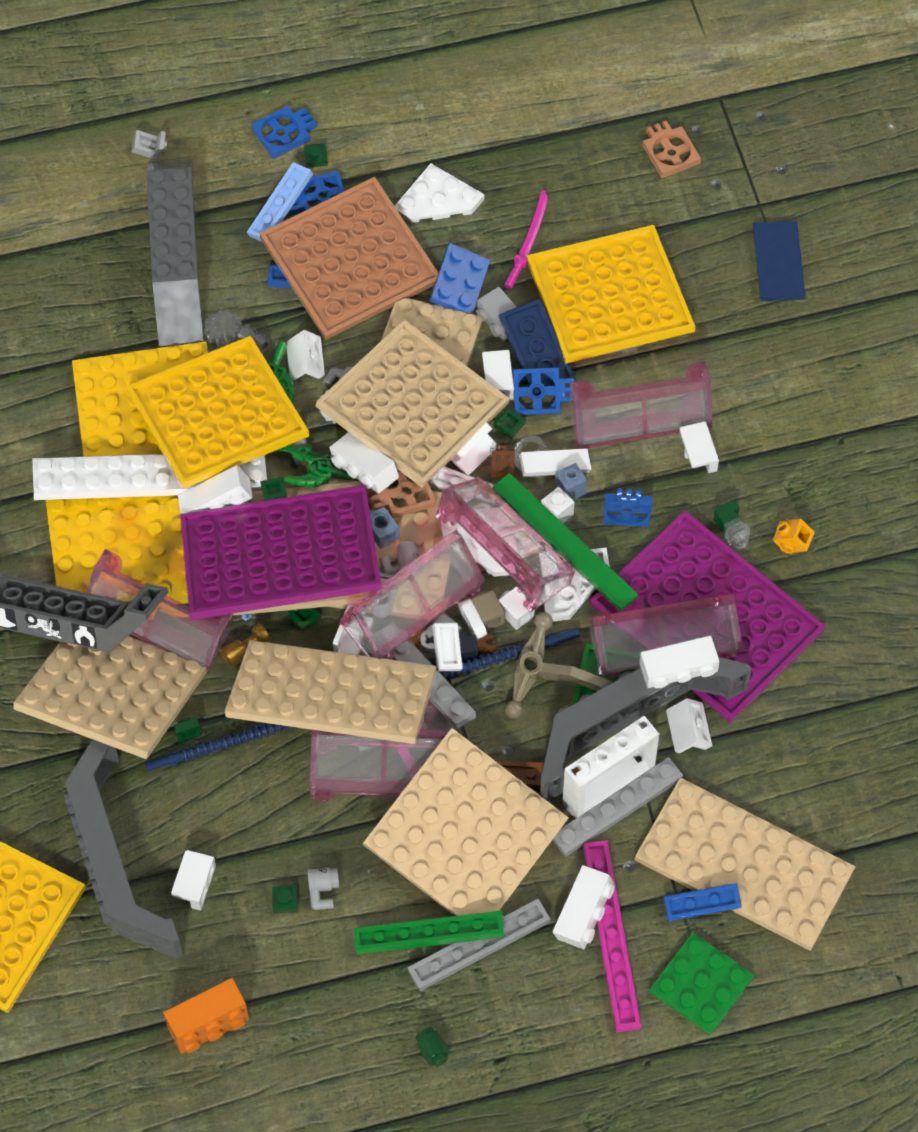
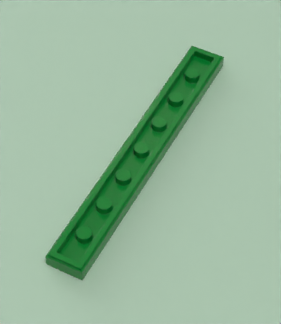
M510 473L492 487V491L620 612L638 599V594Z

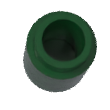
M428 1027L416 1035V1045L428 1065L438 1067L448 1060L450 1050L438 1031Z

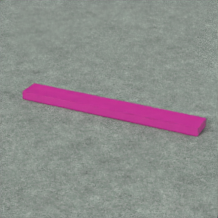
M608 841L583 843L586 867L610 875L615 886L611 898H607L604 904L605 911L602 919L597 921L616 1033L641 1029V1022Z

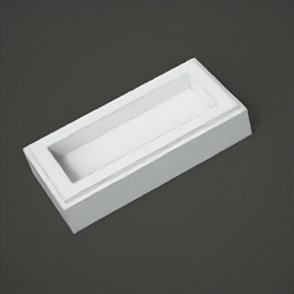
M434 623L432 627L437 671H461L463 668L458 624Z

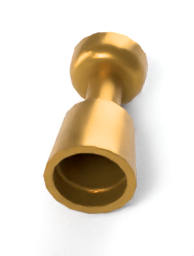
M261 624L252 628L253 635L243 642L237 639L219 649L220 655L230 668L233 669L243 660L249 640L267 643L271 641L267 631Z

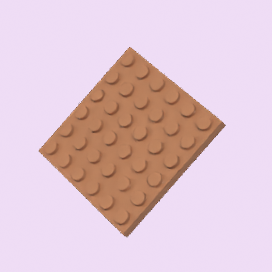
M375 177L260 233L261 241L325 340L393 307L396 302L404 298H411L434 286L438 276V271Z

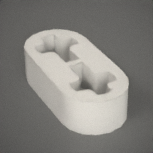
M468 598L458 602L460 613L471 635H476L477 640L484 638L487 632L471 599Z

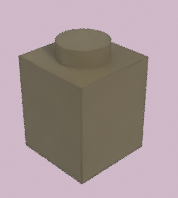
M493 590L487 593L481 592L472 599L486 631L505 624V612Z

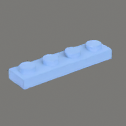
M294 162L291 164L248 229L249 237L261 241V232L283 221L312 177L313 173L310 169Z

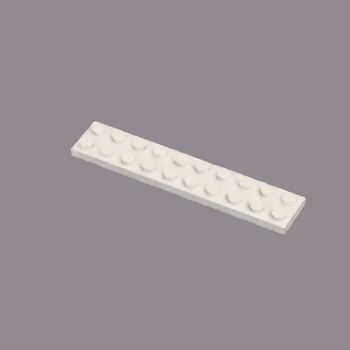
M163 454L32 458L34 500L179 495L204 482L202 481L182 489ZM265 455L239 466L249 477L252 492L262 491L260 481L267 480Z

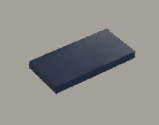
M797 221L753 223L760 301L805 300Z
M540 298L498 315L521 369L559 368V379H575L569 363L565 364L558 338ZM541 373V383L544 386H555L551 378ZM531 374L525 376L528 386H530L532 378ZM538 387L533 388V395L539 396L541 389Z

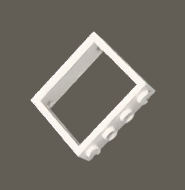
M645 716L565 768L562 804L574 819L655 767L659 733ZM638 756L642 759L639 763L635 760ZM578 767L580 771L575 776L571 770Z

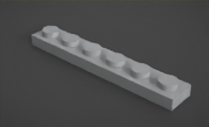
M392 621L373 632V639L392 660L432 665ZM436 669L429 700L457 730L475 719L476 712Z
M668 757L561 828L552 841L562 854L567 857L582 847L583 843H588L675 785L680 778L683 779V774Z
M536 899L504 916L505 937L453 943L407 967L408 972L418 990L422 991L550 923L551 919L539 899Z

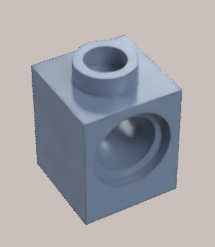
M576 463L555 472V487H560L572 500L586 494L587 480Z
M385 507L370 512L374 542L380 550L400 538L399 526ZM385 525L384 528H377L376 526Z

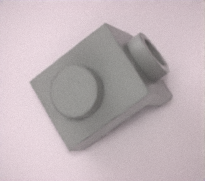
M136 130L133 135L131 152L156 160L160 153L165 152L167 147V140H165L166 132L160 131L158 136Z

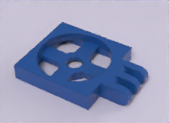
M286 106L252 123L251 129L271 158L275 159L309 142L310 135L308 131L316 128L318 124L313 120L307 108L293 113L290 107ZM286 117L292 123L281 126L277 120ZM269 125L272 128V133L263 137L262 128ZM279 130L285 132L283 136H278L276 133ZM298 130L297 138L291 141L289 134ZM277 141L281 142L283 145H273L271 143Z
M335 171L311 177L289 210V213L291 215L302 213L310 209L308 203L314 201L322 203L344 192L339 172ZM324 182L331 183L336 187L328 188L324 185ZM315 184V191L305 194L307 189ZM325 192L327 193V196L325 198L319 197V193Z
M559 368L513 369L515 412L520 416L560 414V403L576 402V397H566V393H575L574 387L566 388V384H575V379H559ZM541 373L551 378L555 386H544L541 383ZM531 374L532 384L529 387L518 388L521 379ZM533 388H540L541 394L539 396L533 395ZM555 395L553 404L547 409H542V398ZM519 397H530L533 400V409H526L519 402Z
M622 488L617 489V494L605 493L603 524L649 527L652 496H641V489H636L635 494L632 493V489H627V493H623ZM609 511H612V512H620V513H622V515H619V514H609L608 512H609ZM643 513L645 516H634L632 514Z

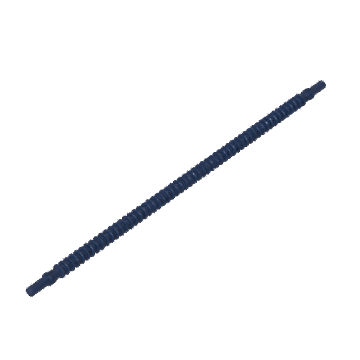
M578 628L558 634L550 633L545 637L544 649L550 646L556 647L559 646L558 643L580 637ZM519 643L517 647L512 645L511 649L506 647L504 651L499 649L498 653L493 651L491 655L486 653L485 657L480 655L478 659L473 657L472 661L467 659L466 663L462 661L463 669L461 671H443L439 673L446 680L448 677L453 679L454 675L460 677L461 673L464 675L467 674V671L473 673L474 669L479 671L480 667L486 669L487 665L492 667L493 663L499 665L500 661L505 663L506 659L512 661V657L518 659L525 644ZM262 723L261 727L258 725L254 729L249 727L248 731L242 729L241 733H238V731L235 732V735L229 733L228 737L224 735L222 739L216 737L215 741L209 739V743L205 744V742H202L200 746L195 744L194 748L189 746L187 750L182 748L180 752H169L167 756L145 762L147 772L171 765V767L176 766L181 761L185 760V762H188L189 758L195 760L196 756L201 758L202 754L208 756L209 752L215 754V750L221 752L222 748L228 750V746L234 748L235 744L241 746L244 741L246 743L250 739L255 741L256 737L262 739L263 735L268 737L269 733L275 735L276 731L281 733L282 729L288 731V728L291 726L270 723L265 725V723Z

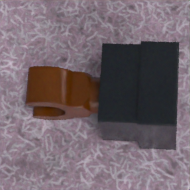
M466 631L458 632L463 662H466L467 659L472 661L473 657L477 658L479 650L486 653H492L496 650L495 645L489 646L486 644L487 642H493L494 635L489 634L477 640L476 635L466 636Z

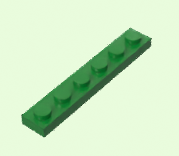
M502 910L354 928L355 951L357 955L505 937Z

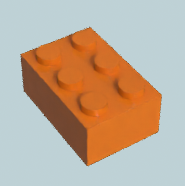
M233 978L163 1012L168 1030L181 1054L185 1052L192 1053L199 1049L201 1044L207 1041H216L223 1036L224 1032L230 1029L237 1030L243 1027L246 1021L249 1020L246 1003Z

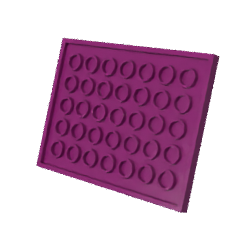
M365 485L180 514L191 620L382 590Z
M686 511L677 517L617 574L638 594V599L622 612L600 592L590 600V605L644 651L711 636L718 657L748 664L751 668L748 690L728 701L721 695L691 690L730 724L826 628L823 623Z

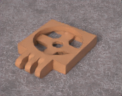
M665 120L661 122L663 129L659 123L654 124V130L651 126L646 127L649 139L643 141V148L661 178L701 164V157L682 126L672 130ZM678 137L682 139L684 144L679 146L672 145L670 139ZM661 143L664 148L663 152L654 155V145ZM669 150H674L676 154L674 156H670L667 152ZM689 152V158L682 162L680 155ZM667 160L672 162L673 165H666L662 162Z
M397 470L399 475L397 479L399 485L397 488L388 490L386 487L379 494L371 488L366 490L367 496H371L368 499L370 504H374L371 507L372 510H379L385 507V509L389 510L392 518L436 506V500L429 483L422 488L418 484L408 481L406 475ZM409 487L411 492L405 494L402 492V488ZM425 490V500L417 503L414 497L415 493ZM404 498L407 506L397 507L393 504L392 499Z

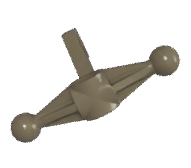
M540 612L534 620L537 628L522 648L520 656L515 663L513 699L505 705V713L512 719L519 718L522 715L523 706L521 702L537 680V677L546 680L576 683L594 691H598L606 683L612 684L613 682L573 666L543 663L545 630L551 628L553 618L547 612ZM525 660H530L533 663L534 669L532 671L525 668Z

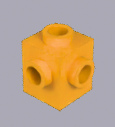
M802 519L780 521L773 541L786 554L804 552L808 550L815 532Z

